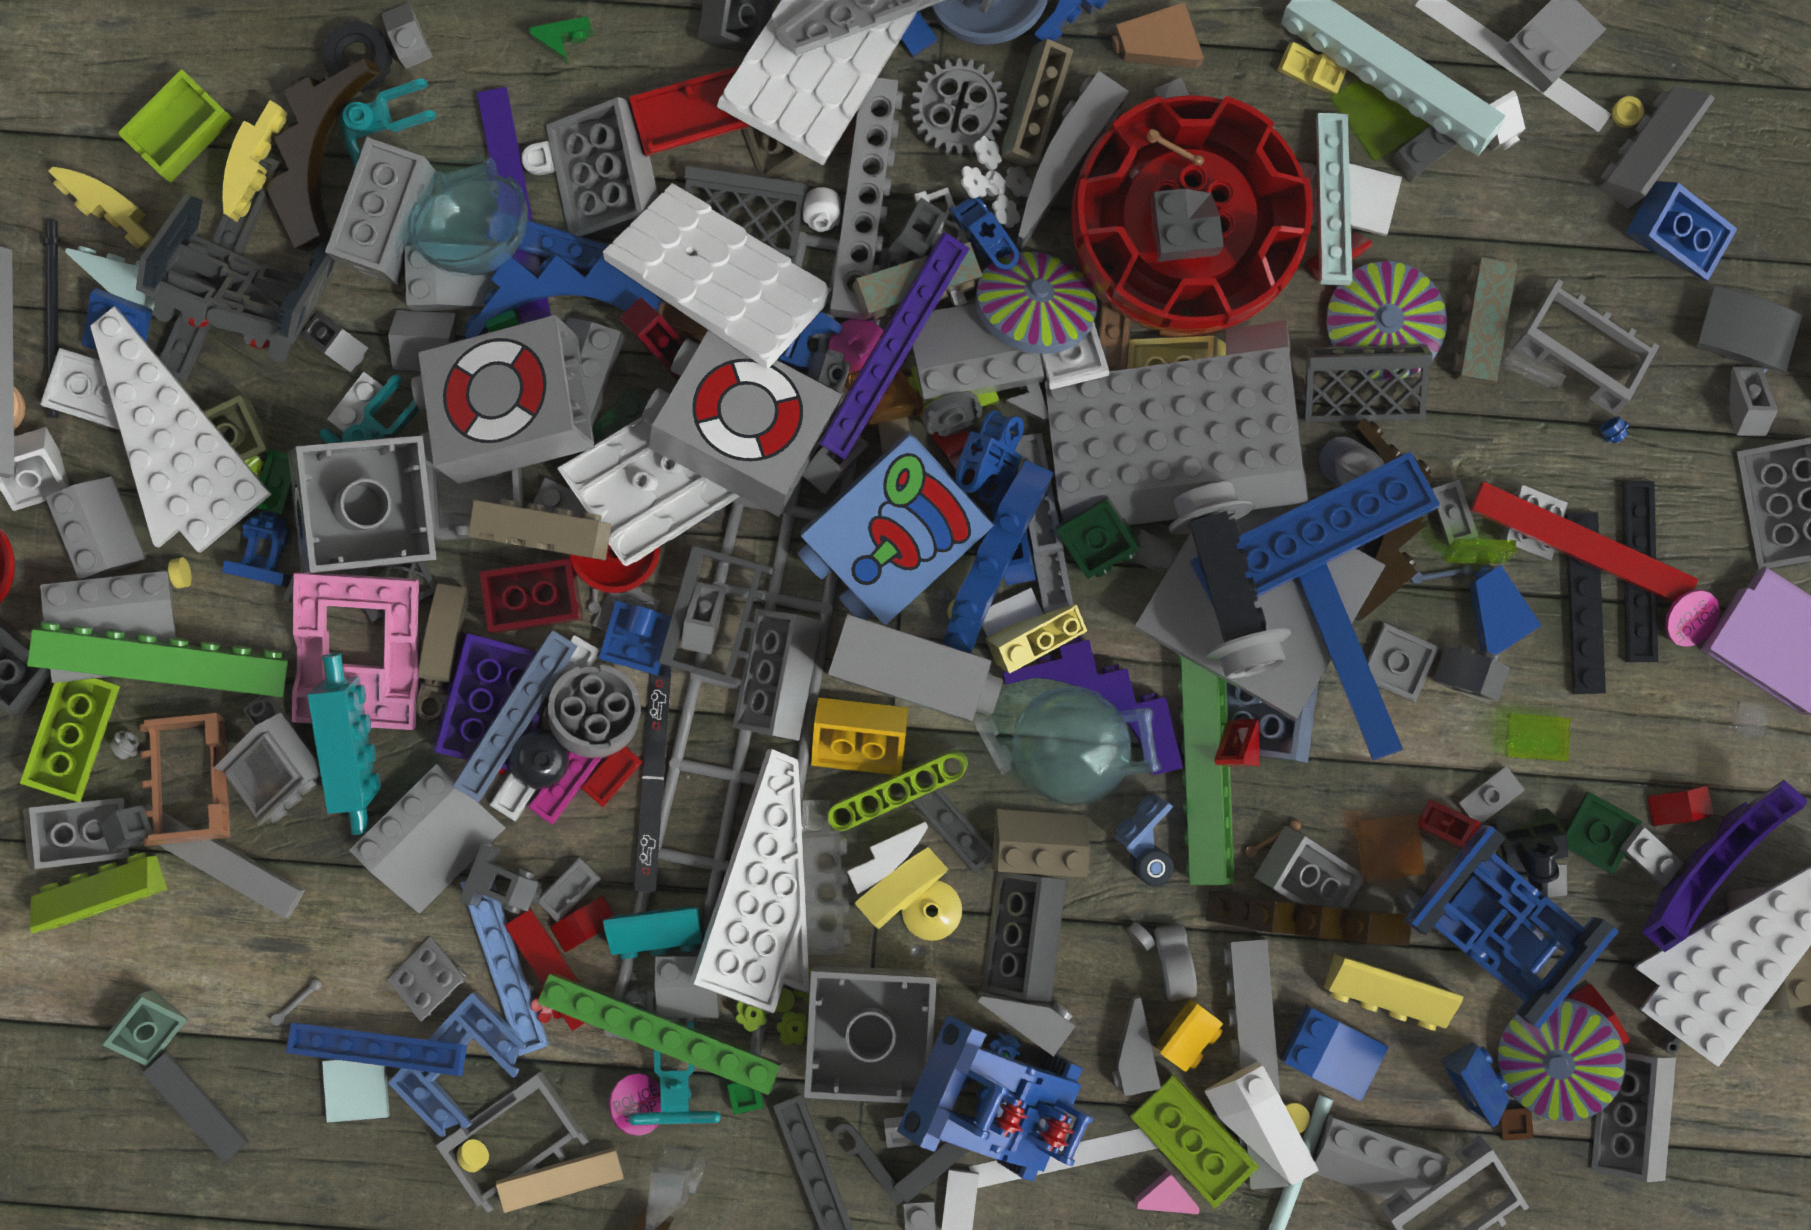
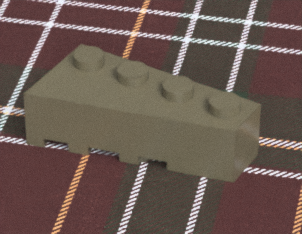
M500 499V504L474 500L468 537L606 560L612 524L601 522L602 515L583 512V517L578 518L573 517L574 511L555 508L554 514L545 512L546 506L528 503L527 509L518 507L519 502Z

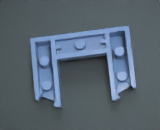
M471 992L428 1040L468 1045L474 1038L511 1077H516L519 1068L514 1067L519 1049H526V1044L479 993ZM401 1068L388 1084L440 1137L446 1136V1128L460 1123L461 1128L464 1129L472 1124L466 1114L435 1080L441 1073Z

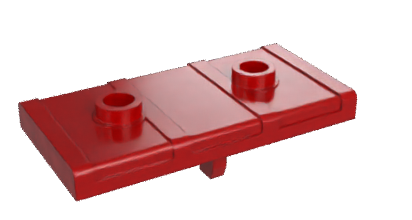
M740 66L630 96V103L646 157L752 127L717 107L726 86Z

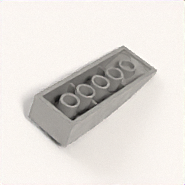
M1098 71L1094 78L1091 76L1087 77L1079 89L1078 101L1075 103L1071 100L1062 113L1061 126L1045 153L1026 203L1016 248L1020 251L1081 168L1096 141L1108 130L1125 105L1129 91L1100 71Z

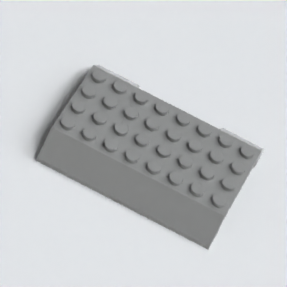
M1287 320L1226 329V355L1109 371V376L1052 390L1049 388L1045 375L1057 494L1063 522L1106 497L1110 498L1120 516L1125 518L1129 525L1175 520L1178 518L1174 505L1176 497L1194 488L1217 482H1232L1238 500L1252 502V510L1307 503L1308 494L1302 463ZM1103 346L1102 349L1108 365L1107 348Z

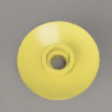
M937 880L906 910L902 909L903 921L909 931L921 939L930 941L943 939L949 936L960 923L962 917L961 900L957 892L950 885ZM935 905L938 908V913L935 916L927 915L926 909L928 906Z

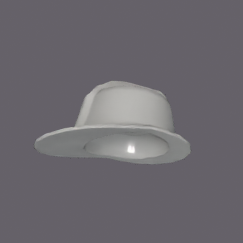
M1336 437L1328 441L1322 448L1319 457L1323 475L1338 487L1384 465L1382 458L1375 452L1349 437Z

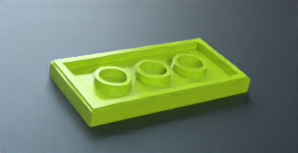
M1175 1074L1161 1086V1089L1156 1090L1129 1116L1214 1209L1260 1167Z

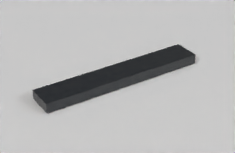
M1655 481L1622 482L1623 545L1656 559ZM1624 581L1625 663L1659 662L1657 595Z

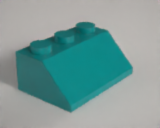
M701 905L615 915L603 920L611 955L619 954L620 959L636 958L639 951L650 950V955L667 954L668 948L680 946L681 952L698 950V944H702L705 937Z

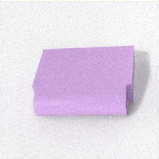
M1764 566L1756 573L1747 588L1738 589L1716 624L1714 631L1702 646L1701 651L1803 716L1811 715V595Z

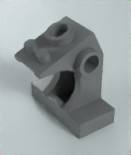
M921 197L888 248L885 257V269L927 256L925 253L940 228L946 213Z
M481 844L459 901L467 905H480L483 895L502 902V908L516 914H519L521 910L528 912L530 905L535 906L542 890L540 888L541 884L535 877V873L518 867L517 871L514 872L500 866L496 862L502 848L492 844ZM497 874L512 879L506 895L492 889Z

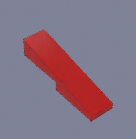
M531 907L528 909V912H522L505 924L506 929L543 987L548 975L554 973L580 983L564 960L563 953ZM561 1013L571 1031L586 1023Z

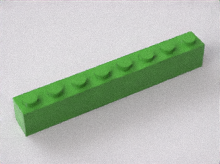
M41 621V625H35L32 629L27 665L30 667L283 697L288 657L282 656V652L278 650L265 649L263 653L251 652L250 647L234 645L232 650L220 648L219 643L203 641L201 646L188 644L189 640L176 637L169 638V642L156 640V635L139 633L137 638L124 636V631L107 629L105 633L92 632V627L74 625L73 629L60 628V623Z
M1177 653L1178 663L1182 669V678L1179 679L1178 688L1180 695L1183 696L1180 723L1184 726L1181 752L1185 756V768L1182 772V782L1186 787L1187 797L1183 803V812L1185 817H1187L1188 829H1186L1184 835L1185 845L1189 848L1186 875L1190 878V885L1235 883L1230 767L1215 765L1214 762L1228 723L1227 681Z
M555 973L548 975L538 1000L540 1005L767 1095L771 1093L782 1065L780 1062Z

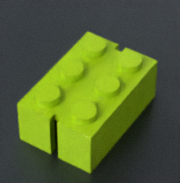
M181 69L118 134L162 177L171 183L234 119Z

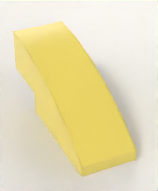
M927 847L878 882L858 899L855 905L876 928L880 929L901 909L906 910L949 869Z

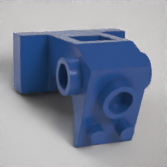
M261 511L251 517V519H248L242 527L243 537L248 538L245 555L240 564L224 561L222 572L288 587L291 576L277 572L282 548L287 546L290 538V529L286 528L287 519L277 517L276 513L270 511ZM260 538L272 541L269 558L256 555Z

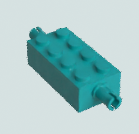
M329 653L321 656L326 680H322L308 694L327 814L348 812L351 834L361 835L366 834L370 830L366 807L378 791H380L381 787L380 776L374 772L373 762L376 760L375 746L373 743L370 744L368 732L371 731L370 716L365 714L363 703L366 702V690L364 685H360L359 676H344L342 653Z

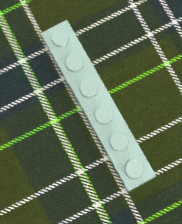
M1318 113L1316 116L1319 279L1320 284L1350 285L1352 282L1348 114Z

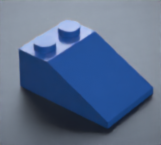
M1656 181L1645 197L1626 234L1646 249L1700 279L1708 281L1737 228L1680 183Z
M1306 1004L1279 1059L1296 1070L1362 1102L1389 1047Z
M1471 1042L1440 1061L1471 1114L1494 1127L1499 1123L1510 1100L1505 1092L1509 1087L1501 1074H1495L1489 1065L1493 1060L1484 1046L1479 1048L1478 1045Z

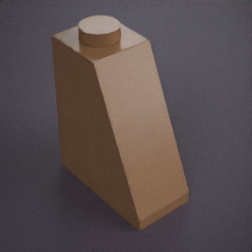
M1185 2L1117 24L1114 35L1111 36L1114 50L1116 53H1121L1123 61L1197 68L1201 66L1204 59Z

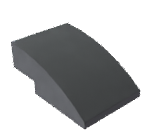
M1714 286L1696 348L1725 355L1726 359L1786 373L1802 314L1752 295Z

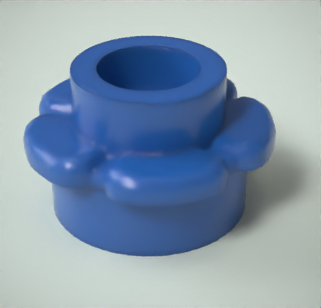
M1620 416L1609 419L1599 429L1603 435L1602 439L1605 442L1611 441L1612 443L1621 441L1628 434L1626 428H1628L1629 423L1628 421H1623Z

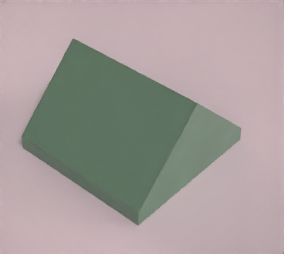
M154 990L146 991L136 997L100 1043L102 1046L150 1067L188 1019Z

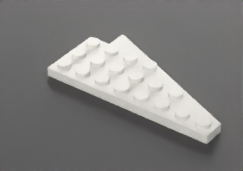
M112 307L90 327L152 542L155 547H161L180 531L194 549L201 553L268 498L271 493L120 310Z
M768 749L689 982V984L769 1013L775 1012L783 985L807 993L810 989L799 764L797 759L773 749Z
M1811 866L1691 932L1685 940L1670 950L1664 952L1661 949L1636 963L1634 967L1658 984L1639 1009L1719 1067L1811 946Z

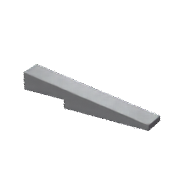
M1042 433L1022 436L1015 452L1022 455L1017 469L1018 473L1026 460L1049 470ZM1051 481L1044 498L1028 525L1043 614L1074 605L1063 552V542L1056 531L1059 521Z
M147 804L144 810H153L152 804ZM162 810L163 833L198 830ZM153 818L148 821L153 832ZM216 839L159 845L283 918L291 917L305 889L255 863L254 859Z

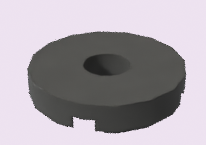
M952 393L931 403L923 412L922 422L929 434L933 435L934 432H938L939 436H949L971 427L973 424L972 420L975 417L980 418L983 408L977 395L973 393Z

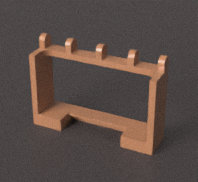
M218 713L144 720V724L139 725V732H149L150 750L141 751L140 758L151 759V780L142 781L141 788H152L153 810L145 812L148 819L153 818V835H148V838H144L143 845L153 846L230 838L228 778L224 772L214 769L227 755L225 718ZM205 726L206 745L210 746L212 804H208L209 829L163 833L160 731Z

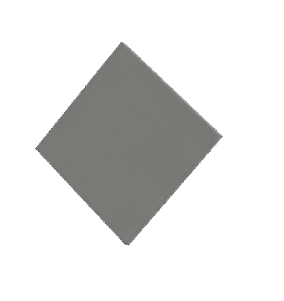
M1281 506L1252 510L1236 520L1239 533L1242 535L1289 511ZM1190 533L1134 629L1296 721L1331 661L1298 577L1257 597L1258 601L1254 602L1256 608L1262 607L1267 630L1279 628L1291 630L1292 634L1281 643L1286 662L1281 666L1256 675L1238 679H1226L1221 661L1207 659L1205 655L1210 649L1223 644L1224 641L1215 610L1190 565V560L1198 557L1192 533ZM1354 549L1327 563L1351 624L1385 567L1383 563L1358 549Z

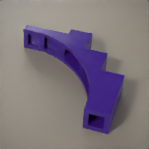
M1078 636L1065 643L1064 646L1058 647L1060 655L1058 660H1055L1054 655L1037 658V665L1028 667L1024 665L1010 674L1008 672L1002 673L1005 685L1033 678L1050 679L1076 686L1095 695L1119 714L1130 727L1145 755L1150 775L1183 768L1166 697L1158 698L1157 693L1139 697L1140 703L1136 704L1128 668L1120 670L1119 664L1101 668L1102 674L1098 675L1089 640L1082 641L1081 636Z
M1782 780L1749 804L1745 801L1726 814L1715 837L1694 851L1684 873L1668 883L1666 887H1663L1642 933L1664 952L1685 940L1699 913L1726 877L1770 832L1783 821L1803 809L1807 799L1785 780Z

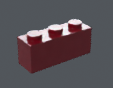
M640 297L619 319L676 380H679L681 376L672 372L671 366L684 341L664 318Z

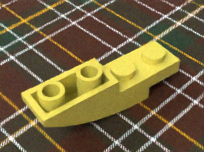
M270 100L255 126L243 121L229 152L223 180V211L225 215L235 222H238L240 217H244L251 207V198L256 191H260L264 186L267 170L259 164V161L267 157L271 150L270 143L272 139L286 125L287 119L285 117L288 113L281 106Z
M52 167L49 170L56 178L53 184L66 196L71 193L77 199L74 205L86 216L92 213L99 219L104 216L115 228L121 226L128 232L124 237L136 249H139L141 246L147 249L154 238L138 223L146 214L133 202L110 186L83 173Z

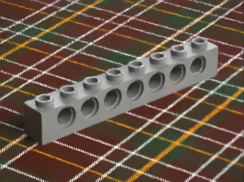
M877 78L858 108L830 313L833 317L867 320H864L855 292L849 290L847 285L857 278L878 272L880 265H875L874 262L875 254H881L884 236L878 235L879 225H885L888 207L882 206L883 196H889L892 178L886 177L887 167H893L895 149H891L890 145L891 138H897L899 120H894L895 109L901 110L903 91H898V80ZM878 107L884 108L887 114L883 117H877L872 114V110ZM872 136H878L882 138L883 143L873 146L867 140ZM868 165H875L879 168V172L869 175L863 169ZM868 193L872 194L876 200L871 204H865L859 198L863 194ZM865 222L872 229L867 233H860L855 227L857 224ZM857 251H862L868 258L864 262H856L851 256Z

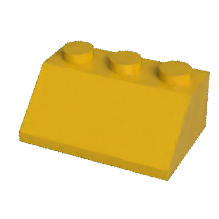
M818 697L814 721L811 766L889 775L901 773L909 708Z

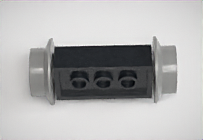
M1232 482L1207 484L1179 495L1174 499L1178 518L1169 525V532L1172 534L1192 533L1224 641L1223 644L1206 652V658L1221 661L1226 679L1244 678L1281 666L1286 662L1281 643L1292 634L1291 630L1288 628L1266 629L1267 624L1262 607L1256 608L1254 602L1258 601V594L1253 577L1247 578L1245 574L1249 572L1244 548L1238 549L1237 544L1240 543V533L1236 520L1252 511V502L1238 500Z

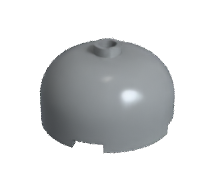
M605 665L581 669L576 667L562 675L551 690L548 703L550 729L556 740L565 749L576 755L587 758H601L612 755L630 742L638 728L641 714L638 690L633 682L619 670ZM579 685L574 696L570 697L574 689Z

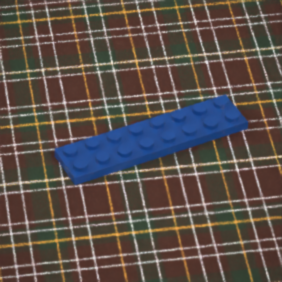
M1410 451L1240 535V543L1237 544L1238 549L1244 548L1249 564V572L1245 574L1247 578L1253 577L1258 594L1257 597L1439 508L1440 503ZM1198 556L1190 560V565L1213 607Z

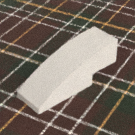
M926 821L870 846L875 858L847 871L857 894L885 878L908 857L928 828Z

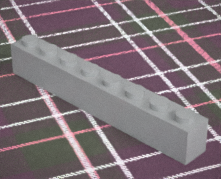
M1258 937L1227 940V947L1222 949L1224 966H1229L1230 978H1225V990L1227 997L1231 996L1232 1009L1227 1010L1229 1027H1234L1235 1039H1230L1231 1057L1237 1060V1070H1233L1232 1075L1259 1061L1265 1068L1280 1096L1267 939ZM1237 1135L1238 1143L1260 1165L1245 1180L1250 1189L1288 1187L1287 1181Z

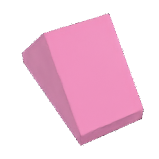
M1169 1170L1165 1171L1135 1197L1137 1209L1199 1214L1197 1203Z

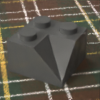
M1190 189L1157 191L1153 193L1150 200L1157 262L1219 255L1224 245L1220 215L1212 193Z

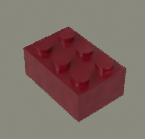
M571 558L480 572L489 633L497 634L584 620L577 573L572 566Z

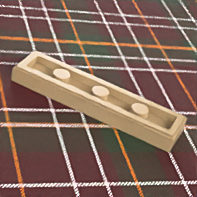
M616 1147L498 1180L496 1181V1187L503 1211L506 1213L621 1180L624 1177Z

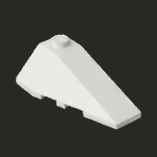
M1259 1061L1204 1090L1218 1117L1289 1184L1294 1185L1319 1171L1276 1088Z

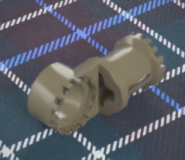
M425 679V683L421 684L415 707L417 714L421 718L428 721L440 719L447 693L445 689L446 682ZM433 698L438 702L439 709L434 715L428 716L423 711V704L427 699Z

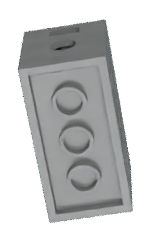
M367 137L325 252L343 267L399 285L405 268V246L413 245L438 177L437 171L424 156Z

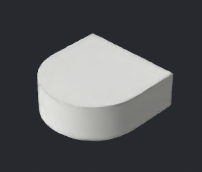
M549 141L531 144L523 151L522 164L530 174L544 175L555 172Z

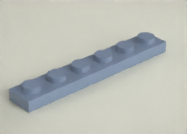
M549 631L451 786L475 801L480 802L511 753L513 746L522 736L577 649V645L555 631Z

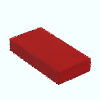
M625 746L620 751L607 756L580 788L601 807H605L644 761Z

